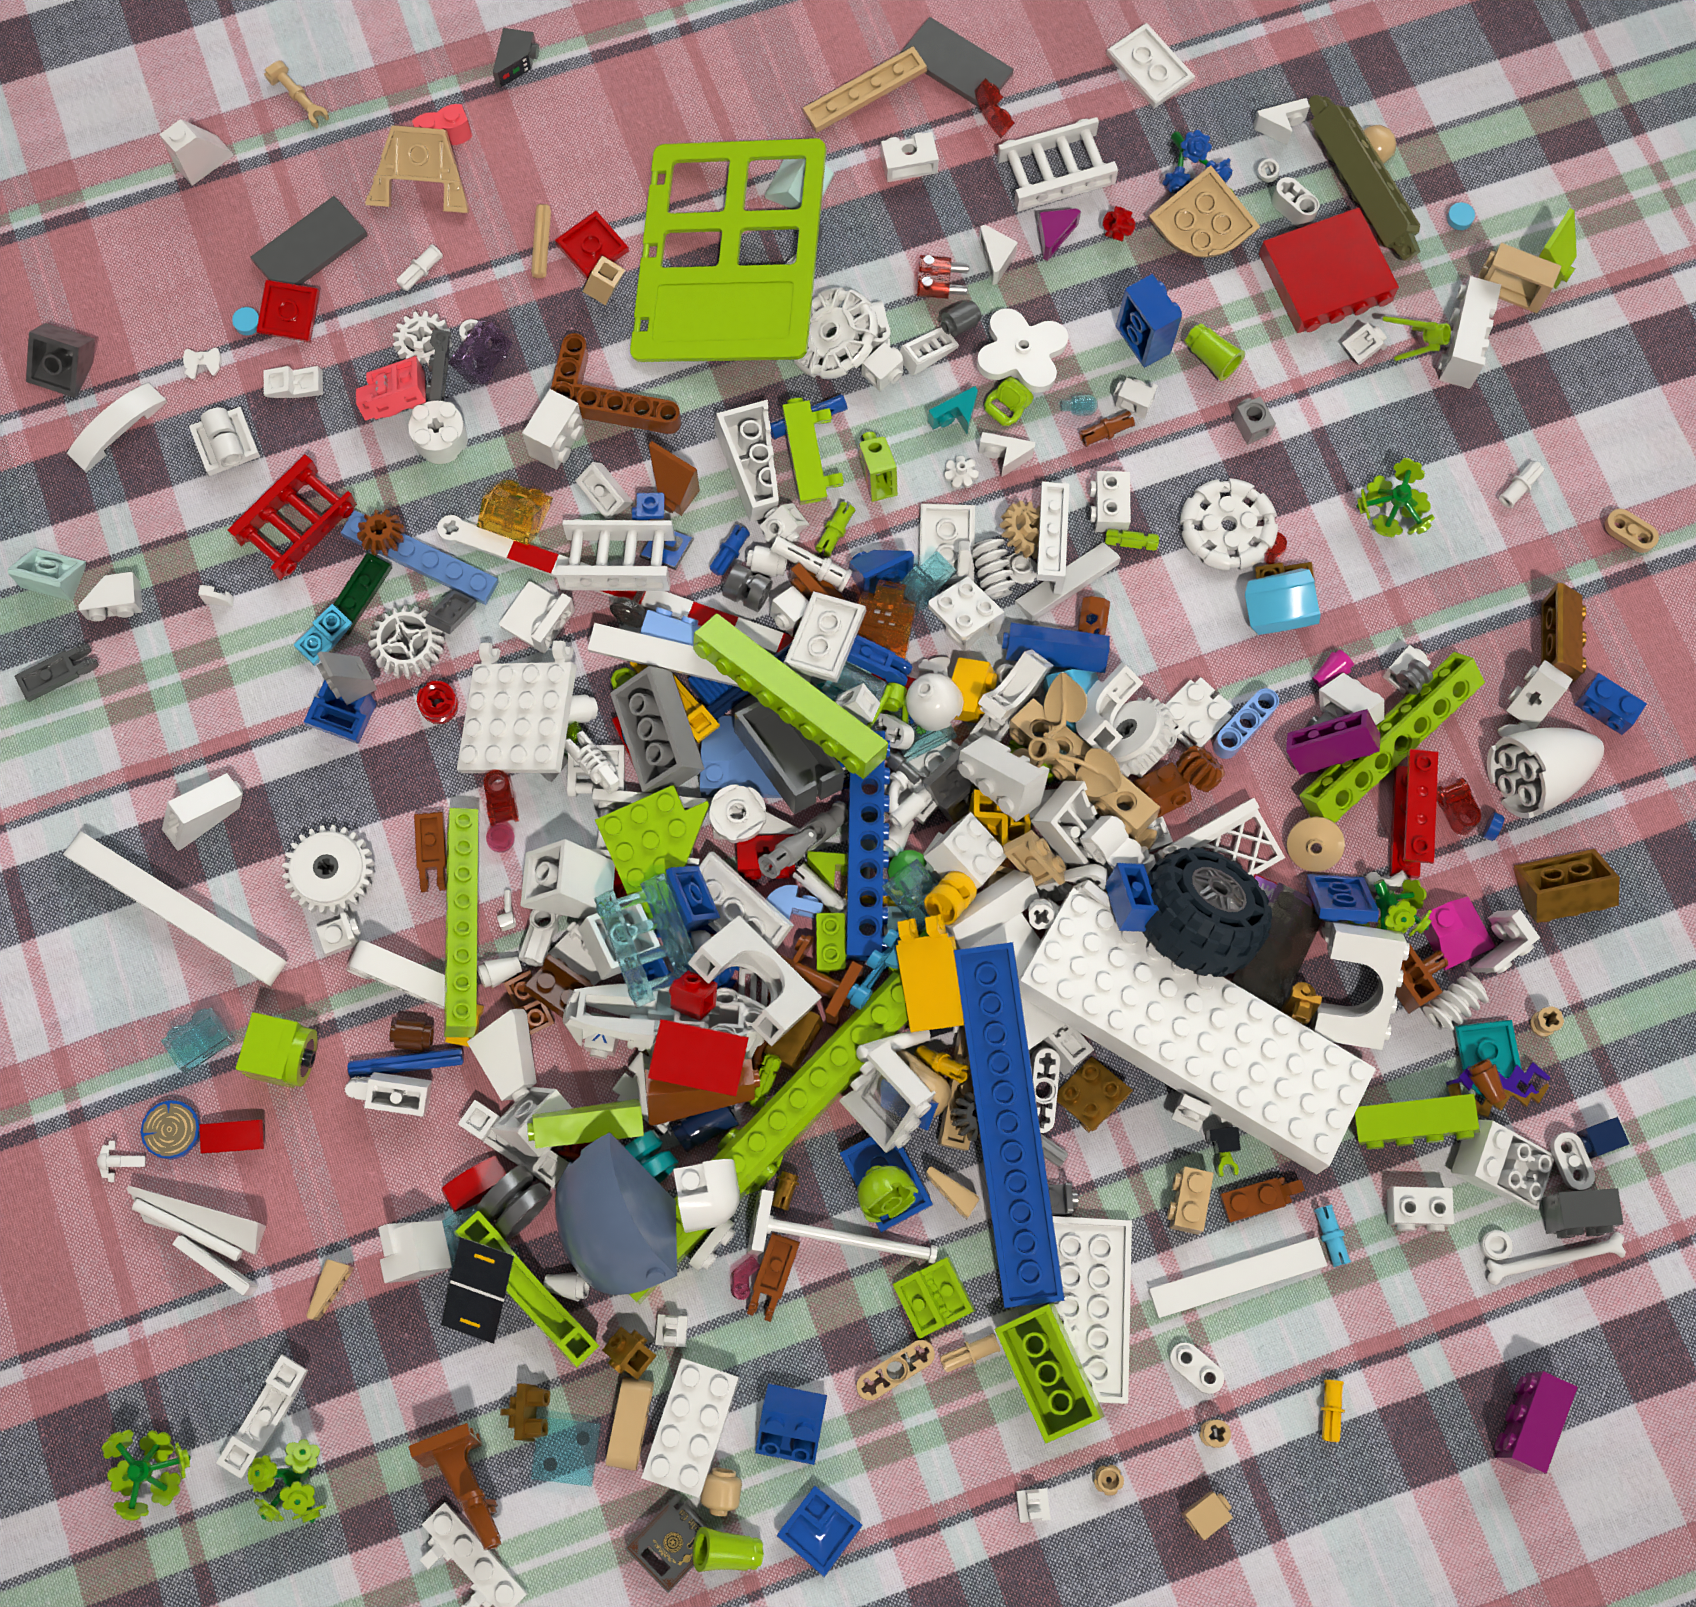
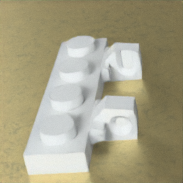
M444 1502L422 1524L433 1537L427 1542L431 1549L420 1559L424 1566L429 1570L442 1557L447 1561L453 1559L474 1583L471 1588L475 1593L461 1607H480L481 1605L484 1607H491L492 1605L494 1607H516L528 1595L526 1590L490 1550H483L479 1538L447 1502Z

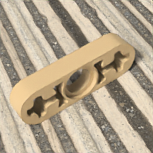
M915 1341L863 1374L857 1381V1393L862 1399L867 1401L879 1398L928 1367L935 1357L934 1348L927 1341ZM915 1347L927 1348L929 1351L926 1355L927 1361L924 1363L920 1359L915 1361L912 1365L916 1369L910 1372L907 1362L901 1355L907 1353L909 1359L915 1355ZM894 1361L900 1362L904 1367V1375L897 1380L891 1379L887 1374V1366ZM881 1369L884 1379L890 1386L884 1388L882 1382L875 1387L876 1394L871 1395L870 1392L864 1394L861 1389L865 1386L863 1380L866 1378L870 1381L876 1380L879 1376L875 1372Z

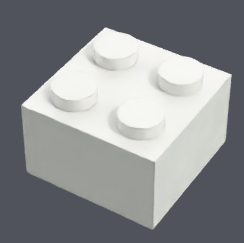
M549 389L522 432L530 457L556 470L561 462L565 463L567 461L574 441H579L584 433L579 404Z
M970 812L949 828L926 853L924 859L942 878L950 871H959L970 877L976 889H978L1007 856L1004 854L1000 843Z
M638 898L586 917L578 928L602 980L651 962L662 950Z

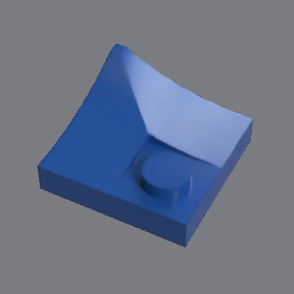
M814 1486L776 1537L825 1578L863 1525L819 1488Z

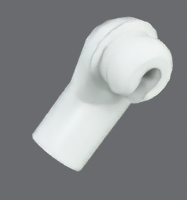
M1403 870L1389 879L1380 877L1377 872H1370L1365 877V881L1369 890L1377 893L1373 883L1384 879L1388 890L1395 892L1402 887L1404 880L1409 878Z

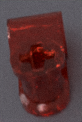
M501 770L488 772L484 778V789L491 827H495L497 823L511 820L520 822L517 803L508 776ZM496 780L505 781L504 787L498 791L491 789L492 783Z
M1461 777L1456 779V783L1445 787L1437 786V803L1443 810L1451 829L1460 835H1467L1472 832L1480 822L1482 814L1467 781ZM1460 815L1468 816L1471 823L1463 822Z

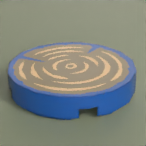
M168 1100L158 1103L148 1111L142 1121L140 1131L142 1142L149 1152L161 1159L174 1160L184 1157L190 1153L189 1151L200 1140V1117L193 1108L181 1101Z

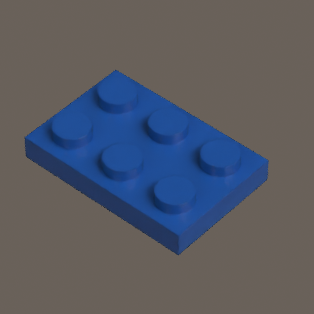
M1307 874L1306 886L1319 919L1327 922L1351 920L1357 924L1378 922L1379 910L1364 877Z
M869 1137L840 1152V1156L857 1189L867 1170L877 1165L901 1168L909 1175L918 1189V1193L914 1192L913 1194L916 1200L904 1212L891 1219L888 1214L879 1217L882 1222H877L876 1225L880 1233L933 1206L903 1147L898 1149L895 1146L886 1153L872 1137Z

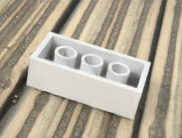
M681 1358L641 1477L642 1479L701 1498L707 1475L710 1473L740 1381L739 1377Z

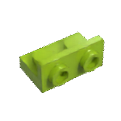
M816 913L817 971L829 977L830 971H844L846 969V922L844 913Z

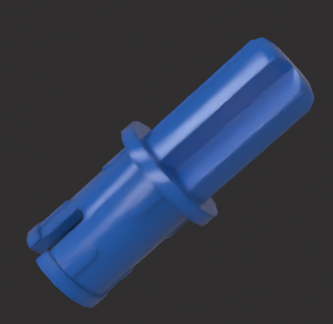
M735 525L726 542L720 544L721 550L710 565V570L715 575H724L734 558L739 557V550L750 536V532L743 526L739 531L740 525Z

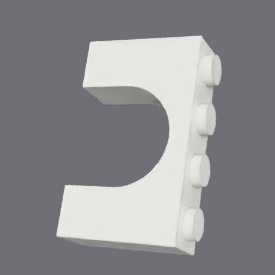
M737 916L703 944L688 962L708 984L725 969L734 966L744 967L753 971L765 982L771 995V1003L750 1026L771 1046L800 1021L822 998L740 916Z
M1332 922L1327 945L1330 959L1360 963L1371 967L1379 975V985L1375 994L1368 1001L1357 1006H1341L1321 1002L1311 1019L1310 1029L1334 1043L1378 1050L1383 1049L1384 1040L1388 1041L1391 1035L1390 1014H1395L1397 1008V997H1394L1396 987H1401L1403 982L1402 961L1407 960L1410 946L1402 932Z

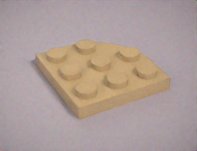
M1211 165L1148 217L1166 241L1174 248L1187 255L1203 258L1220 256L1233 250L1260 228L1259 224Z

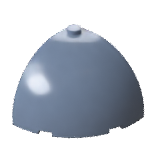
M611 1133L598 1138L581 1151L580 1157L574 1163L570 1162L561 1175L555 1195V1216L558 1234L569 1261L589 1286L597 1291L611 1295L632 1294L677 1276L676 1201Z

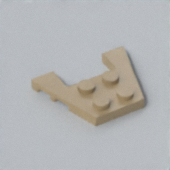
M392 125L365 205L391 207L392 179L443 183L444 211L469 213L468 203L447 130Z

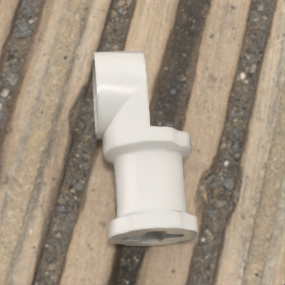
M1050 898L1035 899L1028 907L1030 924L1039 930L1048 929L1054 921V916L1059 906Z

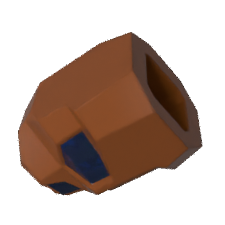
M1083 597L1078 632L1105 635L1110 601L1101 597Z

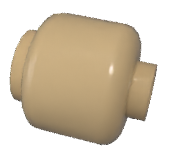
M712 1468V1472L708 1473L700 1501L702 1505L709 1508L710 1514L727 1516L728 1511L738 1508L742 1480L736 1476V1471L726 1468Z

